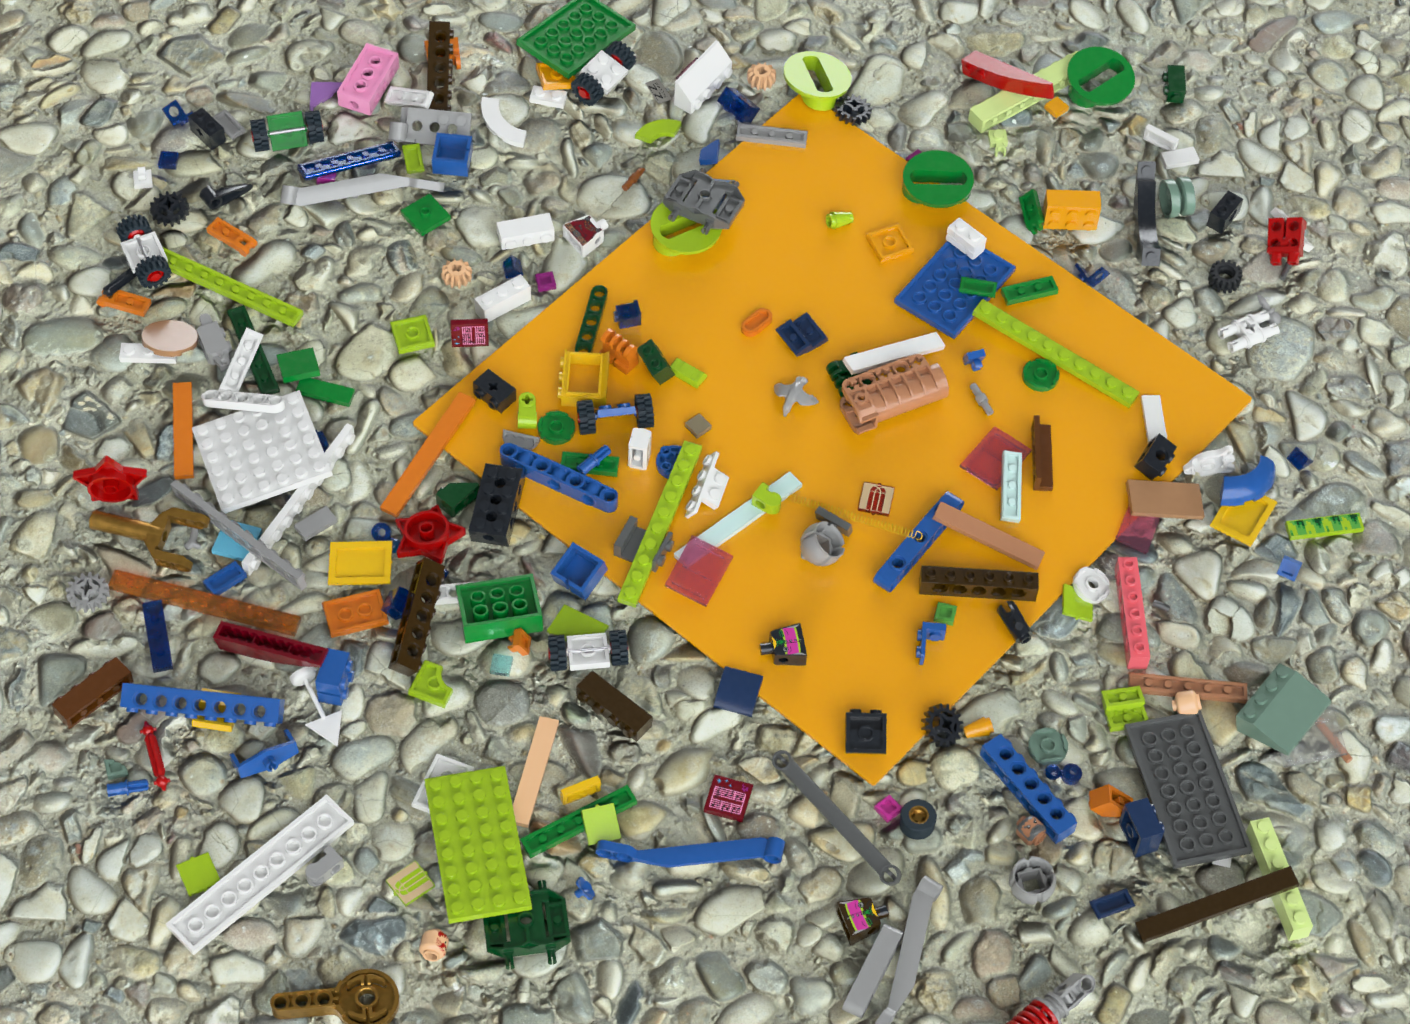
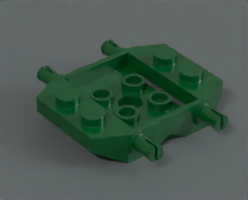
M540 880L537 882L538 890L529 892L532 910L507 914L510 941L507 942L504 915L483 918L487 952L505 958L507 970H510L509 962L511 970L515 968L513 957L547 953L548 964L552 965V959L553 964H556L555 952L571 942L566 900L563 896L547 888L545 880H542L543 887ZM542 902L545 904L549 937H546ZM525 917L532 920L529 924L520 922Z

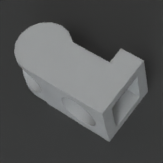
M330 845L323 850L324 856L319 861L311 863L306 867V879L311 886L322 885L344 868L343 858Z

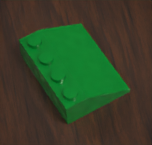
M533 573L455 585L465 644L510 637L514 635V629L522 628L527 634L543 631V616Z

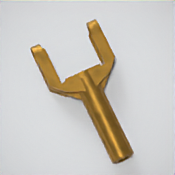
M172 507L160 513L154 521L149 523L95 510L90 516L89 527L94 530L144 541L157 566L182 572H191L193 567L192 561L182 555L163 551L172 527L171 523L203 529L208 527L210 518L201 513Z

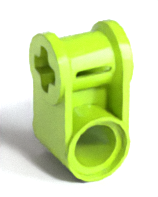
M525 392L519 396L518 429H537L536 399L532 393Z

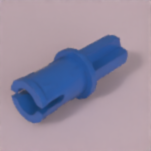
M604 445L594 454H589L586 460L576 466L579 473L586 475L594 467L600 466L599 462L611 453L610 448Z
M126 779L125 782L107 784L108 797L124 794L130 796V793L147 791L149 789L147 779L129 782Z

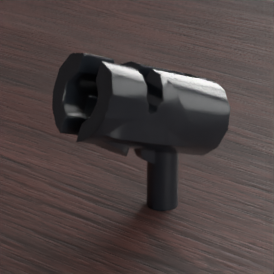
M1007 601L1011 610L1008 613L1000 605L997 613L1015 642L1021 644L1029 642L1033 632L1014 601Z

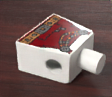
M586 215L563 224V236L584 258L603 243V230L608 228V224L605 219L595 222L591 216Z

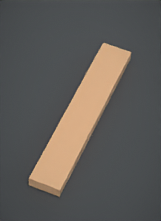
M539 717L513 803L517 826L529 827L558 730L559 720Z

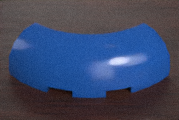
M1260 455L1257 467L1251 472L1240 476H1224L1220 490V506L1244 505L1247 501L1253 500L1255 502L1264 497L1265 493L1274 484L1276 474L1274 462L1268 457Z

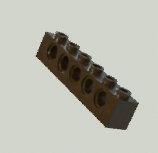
M429 21L427 91L434 93L429 109L451 111V105H448V100H452V90H449V85H452V74H449V69H453V59H450V54H453V44H450V39H454V29L450 28V22Z
M426 557L415 565L388 666L389 669L408 677L419 672L421 669V657L427 647L425 642L431 631V619L436 613L434 607L440 597V584L445 578V566Z
M922 565L919 577V594L1036 602L1039 590V576L1035 572Z

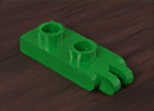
M1031 189L1019 197L1026 228L1035 235L1038 233L1037 230H1043L1042 223L1044 222V217L1037 191Z

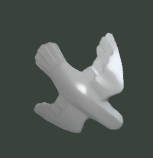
M803 376L797 377L791 385H784L782 383L774 385L776 395L785 397L782 409L784 417L790 412L795 402L803 406L819 403L816 397L807 394L803 390V386L808 383V379Z

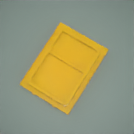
M1264 496L1255 502L1253 500L1247 501L1244 505L1221 506L1210 527L1251 547L1278 502Z
M330 542L328 585L391 584L393 542Z

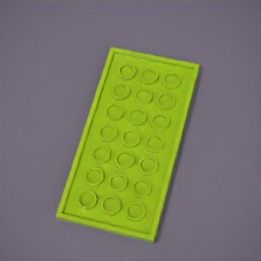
M505 766L424 779L449 924L532 910Z

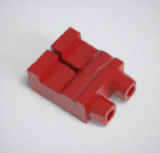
M1290 217L1287 220L1285 218H1268L1267 253L1270 255V263L1273 266L1282 265V257H1287L1289 265H1298L1300 257H1303L1304 233L1307 227V222L1303 217Z

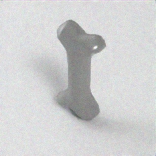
M191 527L190 538L184 544L186 550L201 548V545L197 542L199 529Z

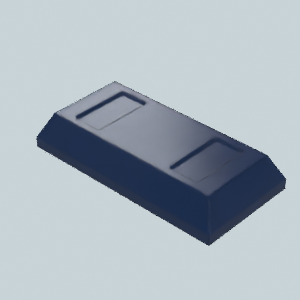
M1127 888L1089 901L1098 920L1136 906Z

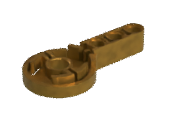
M361 969L349 974L342 981L340 980L335 988L277 993L272 996L270 1005L273 1016L277 1019L335 1015L344 1024H389L398 1012L400 999L398 988L390 976L375 969ZM364 994L375 996V1000L369 1005L359 1002V998ZM322 1000L329 1001L327 1004L324 1005L319 1004V1002ZM300 1002H307L303 1007L298 1006ZM279 1004L286 1005L284 1008L281 1009L276 1008V1006Z

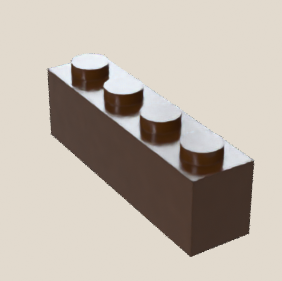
M117 657L105 662L99 670L90 673L84 681L74 685L69 692L58 697L52 703L54 714L70 730L121 692L122 683H133L131 671Z

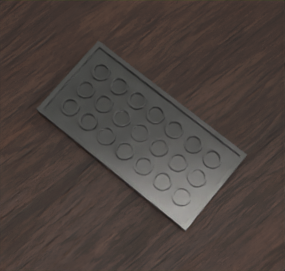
M1201 710L1197 714H1177L1125 724L1124 731L1149 802L1154 805L1156 816L1164 825L1165 832L1162 839L1173 869L1251 854V844Z

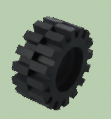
M1222 259L1221 263L1218 260L1212 264L1208 281L1209 285H1212L1213 290L1217 288L1216 292L1220 293V290H1222L1223 294H1226V291L1232 293V290L1235 292L1239 288L1243 272L1240 270L1241 267L1239 265L1236 266V262L1232 264L1230 263L1231 260L1225 262V259ZM1219 274H1227L1231 279H1224Z

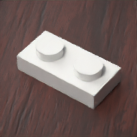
M534 85L529 102L563 109L567 99V91L543 90L541 86Z

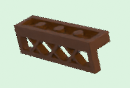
M1034 415L1031 426L1033 490L1052 491L1051 425L1040 424V416Z

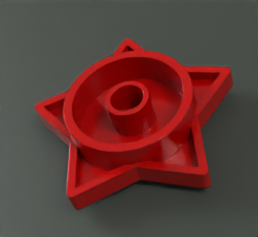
M104 456L95 467L73 471L72 478L87 487L92 501L99 500L116 503L127 499L138 500L139 492L137 485L147 477V469L122 466L109 456Z
M435 505L428 511L418 512L409 518L395 519L396 527L403 537L397 549L398 558L422 555L442 564L447 547L466 535V529L449 522L442 514L438 505Z

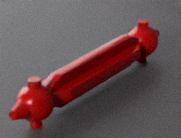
M145 721L143 728L139 731L140 734L143 733L145 735L144 741L154 776L157 778L153 783L165 791L170 778L167 779L165 777V768L158 742L153 734L156 731V727L149 725Z

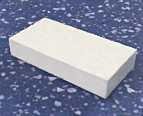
M1150 124L1145 128L1144 140L1165 151L1177 150L1178 138Z
M1194 147L1161 152L1160 154L1165 169L1199 164L1200 160Z

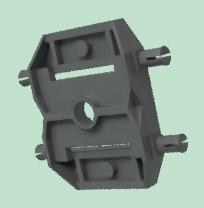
M700 168L699 171L692 170L679 174L664 196L663 204L671 211L668 219L670 221L672 219V222H674L677 216L680 215L704 225L701 232L705 233V235L709 233L711 228L729 229L745 202L738 189L739 182L733 181L731 184L722 180H714L706 174L705 168L704 170ZM726 194L727 197L725 198L717 212L713 214L714 210L722 200L723 196Z

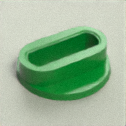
M1105 47L1084 48L1075 53L1068 64L1067 78L1070 84L1068 95L1072 102L1080 107L1091 108L1096 105L1111 106L1125 100L1134 88L1135 74L1132 66L1126 58L1112 49ZM1107 69H1112L1117 73V75L1090 92L1080 87Z
M941 150L925 151L915 155L907 162L903 171L902 192L908 200L914 203H921L934 208L952 207L965 202L970 197L974 184V175L966 161L953 153ZM913 182L961 183L962 185L914 184Z

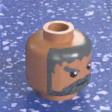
M1023 816L1017 821L1016 834L1026 845L1037 846L1045 839L1046 827L1036 816Z

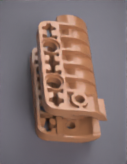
M913 354L844 380L842 383L844 397L840 400L839 408L851 429L859 435L877 428V424L881 421L948 397L949 386L946 376L938 363L929 365L924 356ZM903 367L905 371L898 372L896 368ZM869 379L872 383L866 385L862 380Z

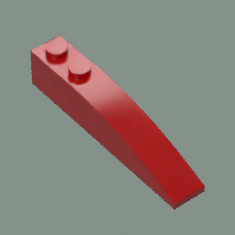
M977 50L961 60L963 74L982 83L1017 94L1047 99L1054 98L1052 82Z

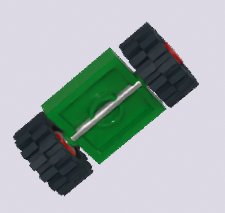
M319 110L305 112L306 125H304L302 111L266 116L269 130L266 129L264 118L250 120L255 152L270 150L268 138L271 140L273 152L307 147V131L310 144L324 142L323 125Z

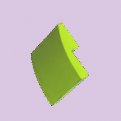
M1140 686L1101 691L1103 708L1110 732L1124 730L1125 724L1149 720L1144 707L1145 700Z

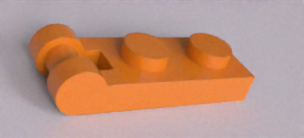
M219 217L206 228L208 234L234 248L244 257L250 253L249 250L251 248L254 249L258 245L256 239Z
M102 290V296H99L96 301L101 307L107 306L142 317L146 315L152 304L150 298L118 290L110 297L104 295Z

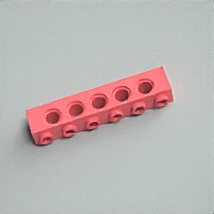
M1118 557L1114 571L1127 669H1147L1150 651L1137 557Z

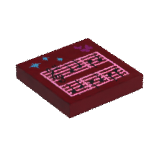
M487 318L450 320L452 347L489 346Z
M714 774L703 812L743 823L754 785Z

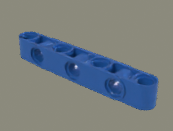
M505 443L500 447V463L503 466L522 468L526 478L604 512L612 513L617 510L618 493L615 489L515 444Z
M947 491L913 529L912 537H910V533L909 537L907 536L879 569L873 582L886 591L891 592L947 528V526L932 519L939 503L944 502L961 511L964 501Z

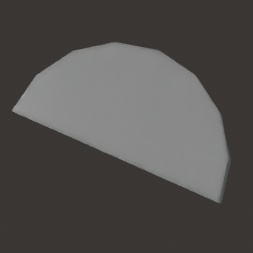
M503 429L504 444L512 443L531 451L540 442L539 437Z

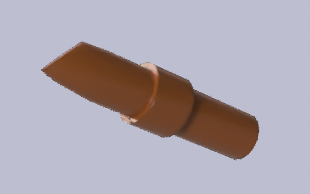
M639 168L622 185V189L627 191L644 173L645 168Z

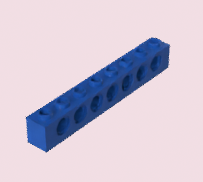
M122 683L120 707H125L126 712L138 713L139 709H144L146 714L158 715V711L166 712L165 716L177 717L178 713L185 714V718L197 719V715L205 716L204 720L217 721V717L225 718L224 722L236 723L237 719L244 720V724L256 725L258 721L264 722V726L276 727V723H283L285 699L134 683ZM143 693L147 696L145 704L140 702V696ZM162 696H165L167 699L165 706H161L159 702ZM181 698L186 700V706L183 709L179 706ZM201 700L206 702V708L203 711L199 708ZM220 702H224L226 705L223 713L218 709ZM240 704H243L246 708L243 715L238 712ZM260 706L265 708L263 717H260L257 712Z

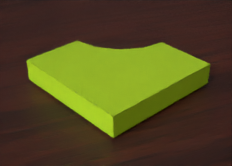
M424 660L421 669L408 690V695L445 709L453 689L442 680L443 666Z

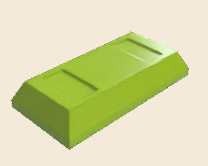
M420 144L402 145L407 174L424 172Z
M676 358L670 365L677 378L695 388H698L708 376L679 358Z

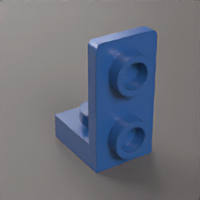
M923 622L922 628L918 629L917 641H920V646L916 648V658H919V665L924 663L926 639L944 641L946 624Z

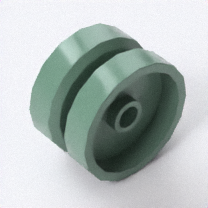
M1177 177L1175 181L1171 178L1164 179L1160 182L1159 202L1163 215L1166 218H1175L1179 213L1181 216H1188L1194 213L1196 198L1194 186L1189 177Z

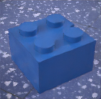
M437 133L432 155L433 174L468 177L473 152L472 136Z
M572 542L550 574L556 583L568 590L570 588L571 592L586 601L608 569L603 560Z
M328 648V654L319 669L315 681L319 702L342 706L343 700L348 698L349 682L352 683L355 672L352 671L353 661H351L350 652Z

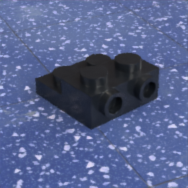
M850 709V712H846L845 753L886 755L887 713H882V710H870V713H862L860 709Z

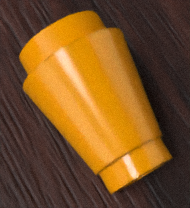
M982 717L963 727L966 739L990 736V733H994L990 717Z

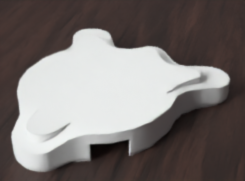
M1228 445L1221 449L1197 454L1183 466L1184 473L1195 475V472H1198L1200 477L1216 473H1233L1236 469L1233 464L1235 461L1234 455H1232L1233 447Z

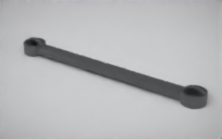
M785 750L777 751L772 758L773 766L782 771L879 874L880 880L884 884L889 886L898 884L902 877L900 869L892 865L799 767L794 761L792 754ZM782 754L788 755L789 762L782 756ZM778 758L786 765L785 767H778ZM888 868H894L897 877ZM886 872L894 881H885L884 873Z

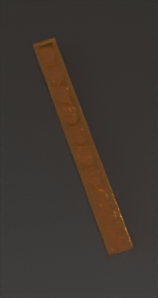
M116 569L108 584L110 590L294 637L301 623V616Z

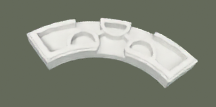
M482 97L481 112L487 128L494 135L503 139L504 142L523 148L527 131L510 125L502 117L499 110V99Z

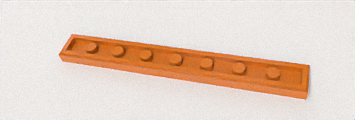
M461 392L457 394L380 506L381 511L396 518L399 516L475 405L476 399Z

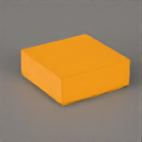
M1055 97L1045 104L1044 109L1054 118H1058L1069 110V106L1059 97Z

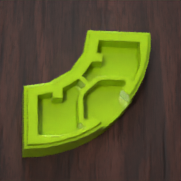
M660 119L649 122L636 132L635 138L652 144L660 137L668 136L674 138L682 122L673 119Z

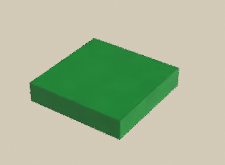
M313 347L276 355L283 383L320 376Z

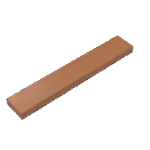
M944 502L939 503L932 518L1035 570L1038 569L1045 554L1044 551Z
M1128 673V687L1140 686L1142 694L1175 697L1177 692L1194 690L1196 694H1199L1201 700L1247 703V683Z

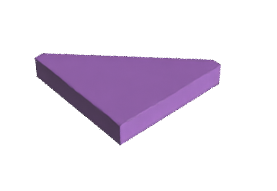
M311 82L310 111H313L314 107L321 102L324 103L334 96L333 94L338 91L342 82Z

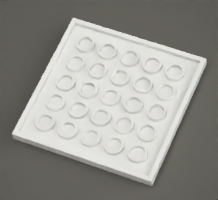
M300 390L282 396L285 409L281 412L266 413L241 410L192 427L221 511L225 514L333 476Z

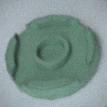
M1041 728L1031 735L1028 741V752L1037 763L1053 766L1065 759L1068 752V741L1056 729Z

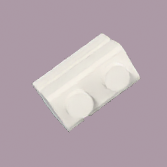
M961 218L956 219L949 225L946 235L948 242L964 254H967L972 260L985 250L987 238Z
M633 428L628 444V466L630 468L647 470L648 461L651 456L652 432L650 430Z

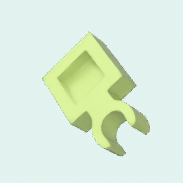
M1006 129L988 130L990 148H995V157H997L999 151L1005 157L1006 147L1008 146Z

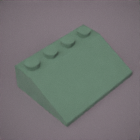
M1279 663L1236 715L1237 731L1289 756L1331 704V699L1297 671Z

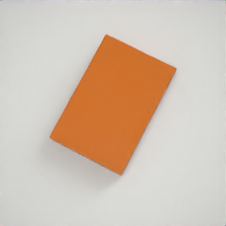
M380 589L322 602L331 638L389 624Z

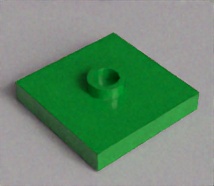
M430 193L400 210L401 215L421 236L451 220V215Z

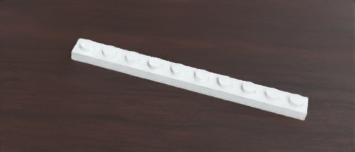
M348 423L325 451L331 471L338 458L340 459L344 455L348 445H351L355 440L354 427ZM324 479L297 488L259 538L268 549L271 550L274 543L281 539L283 531L290 527L295 515L302 511L305 502L312 498L314 490L323 483ZM249 552L241 562L242 568L250 576L254 570L256 571L259 568L261 560Z

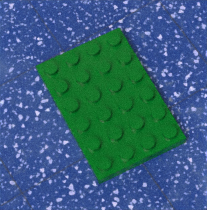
M571 0L518 38L516 45L569 79L587 65L601 50L605 51L613 42H619L635 31L636 24L599 0Z

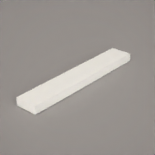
M934 332L846 356L843 359V363L850 374L853 375L881 367L913 354L925 355L943 350L945 344L938 333Z

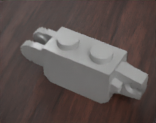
M201 314L199 317L201 326L198 327L197 334L207 362L211 365L216 364L220 371L228 369L232 347L229 340H225L224 328L219 327L217 321L213 322L208 314Z

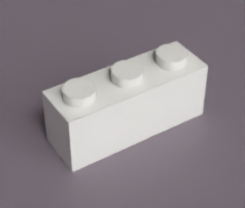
M550 213L497 222V235L501 249H513L554 241V226Z
M520 274L474 298L475 312L480 319L487 318L488 322L530 301L531 286Z

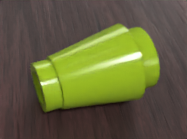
M830 212V214L826 215V224L828 228L837 229L854 221L852 212Z

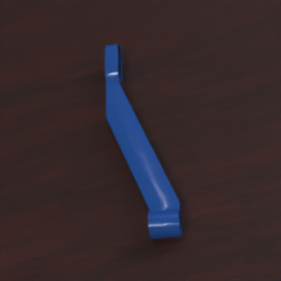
M759 837L636 850L630 845L600 840L597 843L595 853L607 859L622 862H640L667 868L763 858L768 863L779 864L782 861L785 841L778 837H769L768 839Z

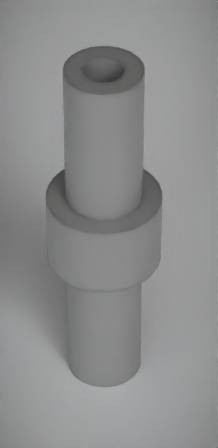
M976 383L971 384L970 389L976 396L975 400L978 405L982 406L988 416L992 415L994 411L989 405L985 393L981 392Z

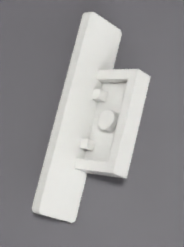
M717 451L711 455L708 454L703 460V469L697 476V485L692 489V498L685 508L687 510L685 514L687 519L698 512L701 502L713 510L719 507L729 477L714 468L719 456Z

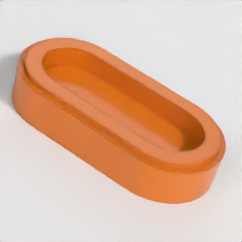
M765 308L756 310L742 322L741 332L747 337H754L771 324V311Z

